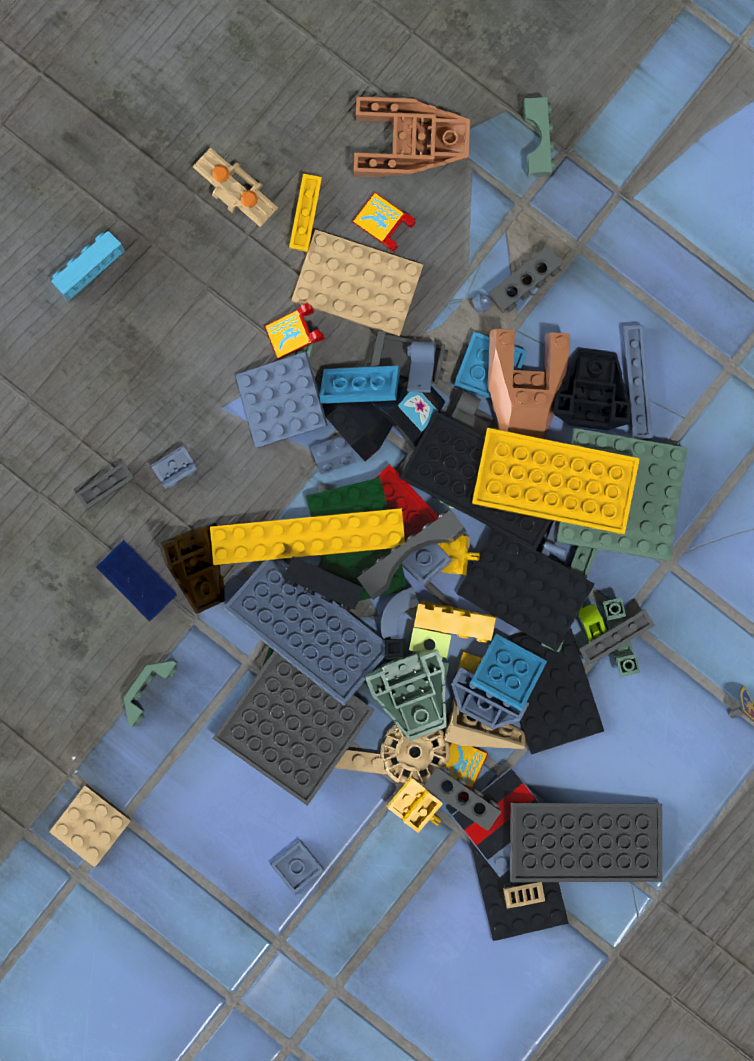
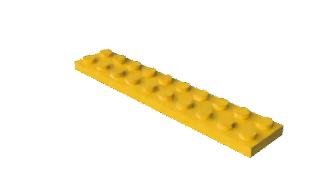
M402 508L210 527L213 565L292 558L293 556L306 557L390 549L398 545L402 546L405 543Z

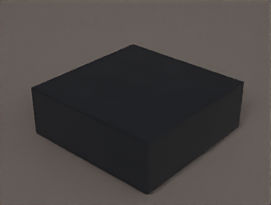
M404 639L385 640V660L405 659Z

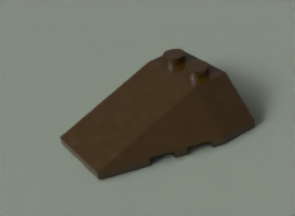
M216 523L185 531L162 541L160 544L167 568L196 614L225 601L224 579L221 577L220 565H213L210 527L217 526Z

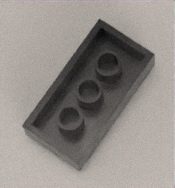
M294 556L283 577L287 579V584L296 588L299 584L305 587L303 591L311 595L319 593L323 595L321 599L331 604L333 600L339 602V607L349 612L351 608L355 610L364 590L363 587Z

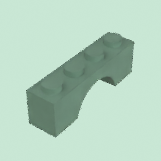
M547 97L525 98L523 103L524 122L533 125L538 130L541 139L539 147L527 156L528 177L551 176L552 170H555V160L551 159V152H554V142L550 140L553 126L552 122H549L548 115H551V103H548Z

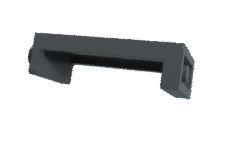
M378 331L371 367L399 366V377L409 378L411 357H408V345H411L412 341H422L387 335L386 332ZM436 344L432 377L433 384H438V380L443 379L444 369L441 368L442 361L447 360L448 350H445V344Z

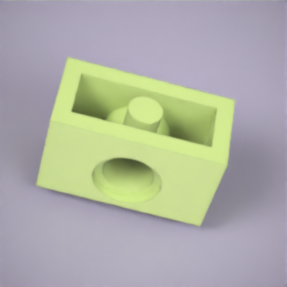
M413 628L409 651H412V653L426 651L424 642L431 639L435 643L433 650L438 649L441 659L447 658L451 635Z

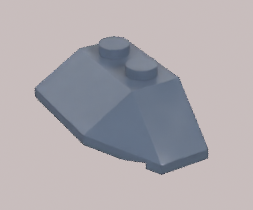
M460 667L451 684L460 712L492 729L521 720L529 703L526 702L522 711L470 684L474 674Z

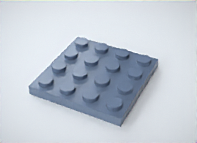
M307 352L235 375L256 448L328 426Z

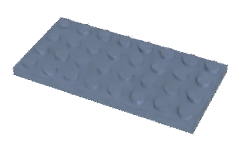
M282 559L265 560L224 606L223 610L344 706L364 683L365 677L374 671L384 659L385 641L345 609L340 608L335 601L331 604L321 599L323 595L319 593L311 595L303 591L305 587L299 584L297 588L287 584V579L283 577L289 565Z

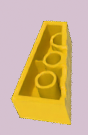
M421 601L418 604L414 627L428 631L436 630L439 631L438 633L448 635L450 633L458 634L457 637L465 639L474 637L476 641L487 643L488 640L493 639L497 617Z

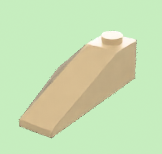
M453 698L446 721L444 741L461 746L525 748V734L522 730L511 724L492 729L460 712L456 699Z

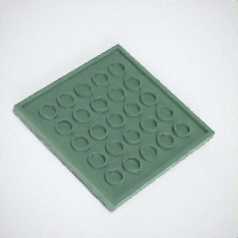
M574 428L571 445L640 458L625 535L559 522L556 542L669 562L671 560L687 448Z

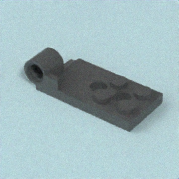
M464 391L451 419L485 437L487 428H489L494 417L477 410L481 399Z

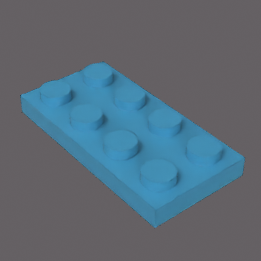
M399 366L324 369L319 397L320 402L344 403L396 400L400 373Z

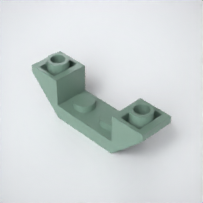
M622 597L603 602L605 623L608 631L625 621L626 613ZM631 641L613 651L621 677L640 673Z
M169 661L147 665L124 697L128 725L134 727L136 724L138 726L145 717L142 715L144 710L135 705L133 700L137 701L143 693L141 689L144 684L148 685L154 678L152 673L156 672L165 679L168 677L172 678L178 670L176 668L178 663Z

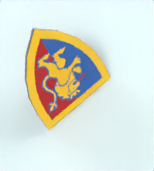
M743 686L739 690L741 706L730 711L729 715L733 719L745 714L754 722V702L745 686Z

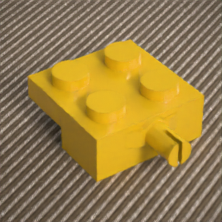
M461 536L453 543H438L443 551L453 560L440 573L466 576L468 560L479 561L480 553L469 552L470 537Z
M411 777L388 803L387 808L419 833L428 821L432 822L435 826L441 823V819L434 814L443 803L436 795Z

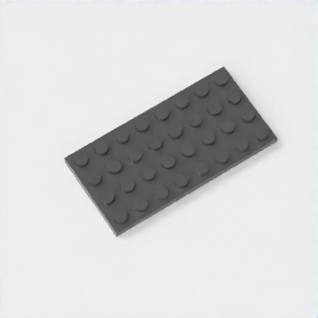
M510 803V882H662V804Z

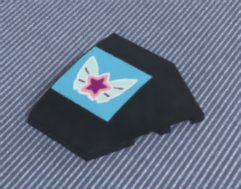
M407 380L398 385L396 400L369 402L380 414H383L406 439V443L415 450L435 411L440 413L446 401L432 386L430 393L407 392Z

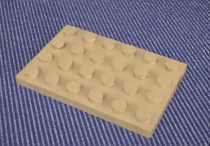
M315 230L291 302L299 305L308 302L309 305L313 306L314 310L400 337L423 264Z

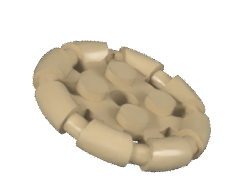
M396 724L393 725L386 733V739L384 744H381L380 750L381 759L386 767V773L397 783L405 784L413 777L419 784L424 786L436 767L441 769L442 766L445 767L446 763L449 762L450 746L449 742L444 741V732L440 729L410 741L403 735ZM393 740L398 742L396 749L391 747ZM437 740L439 746L434 748L432 741ZM413 747H418L421 751L417 758L410 756V750ZM434 756L440 758L437 765L432 763ZM396 757L399 763L393 765L391 759ZM404 769L411 772L409 777L403 775ZM426 769L428 775L421 777L420 771Z

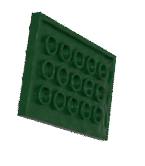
M381 477L306 496L311 517L388 510ZM393 548L320 556L325 571L363 587L357 579L360 573L366 568L373 567L379 558L391 554ZM402 564L396 570L389 589L380 596L408 589ZM365 589L359 601L371 598Z

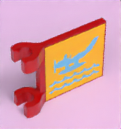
M376 192L373 193L352 221L353 224L381 242L393 253L398 246L390 237L403 222L412 229L416 224L415 218L404 213Z
M308 302L301 305L297 310L265 325L278 360L310 344L325 340L323 332H320L319 329L312 333L309 331L304 316L311 315L315 311Z
M450 743V759L446 763L445 768L452 772L450 776L455 780L459 777L468 783L466 787L472 791L488 753L473 746H461ZM462 792L460 799L468 801L469 794Z

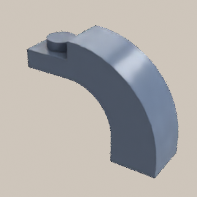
M413 587L396 594L386 605L381 618L383 640L389 637L391 639H400L396 627L399 617L405 611L415 608L419 604Z

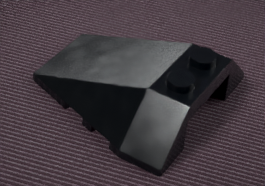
M579 348L555 395L553 414L570 426L610 430L630 424L631 402L628 399L627 388L622 378V370L617 353Z
M369 401L322 403L325 417L365 462L380 450L393 427L389 420L383 414H380Z

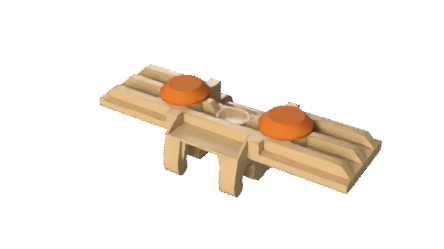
M210 147L193 168L215 187L212 196L216 200L220 198L228 206V210L231 213H234L235 208L238 207L261 227L278 207L259 191L263 184L261 182L258 183L240 167L241 164L236 162L233 166L230 165ZM237 173L252 188L250 190L245 189L232 175Z

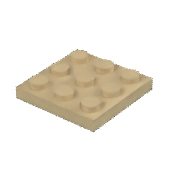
M85 785L49 832L92 866L96 867L131 820Z

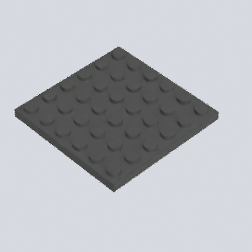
M274 651L212 739L308 806L375 710L354 695L343 706Z

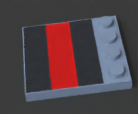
M512 767L481 791L484 794L482 798L485 801L489 802L492 800L500 806L498 810L501 813L489 831L458 810L451 815L499 877L510 869V803H540ZM482 803L475 804L474 811L477 814L484 813L485 805Z

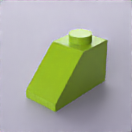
M594 603L581 608L578 618L589 643L605 633L606 629L602 616Z

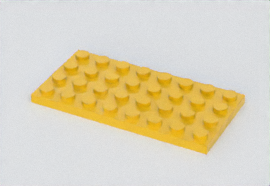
M487 428L472 504L625 535L640 458Z

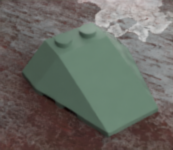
M438 649L417 651L405 656V659L385 663L365 677L373 698L377 700L410 741L446 727L445 667Z

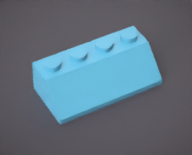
M109 231L99 234L94 244L91 246L87 245L77 259L75 257L72 258L63 271L59 270L53 275L52 284L68 301L125 252L122 244Z

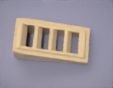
M542 882L503 888L507 909L545 901ZM534 887H537L539 898L534 896ZM526 889L530 890L531 899L527 900ZM519 890H522L523 901L519 899ZM511 892H514L516 902H512Z

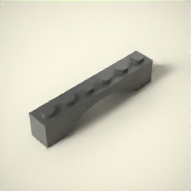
M452 510L442 512L435 522L427 523L420 533L412 534L407 538L406 543L402 546L394 547L391 550V554L379 558L373 567L366 568L360 573L357 579L373 600L389 589L396 570L412 553L432 544L453 543L467 532Z

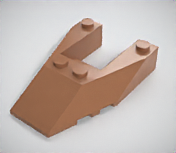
M357 97L356 121L394 122L393 154L354 153V177L410 175L469 158L470 119L440 110L432 105L421 103L416 99Z
M491 330L488 391L493 401L492 405L498 419L499 430L545 439L554 416L555 395L566 374L570 351V334L553 332L545 334L544 371L539 372L513 370L515 330Z

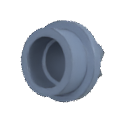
M478 294L477 297L473 298L476 312L484 313L491 308L492 300L488 295Z

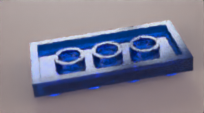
M124 540L96 566L149 622L177 596Z

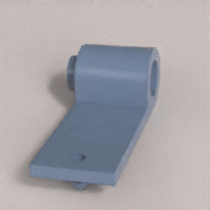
M412 341V344L408 345V357H411V367L407 392H431L436 355L435 342Z

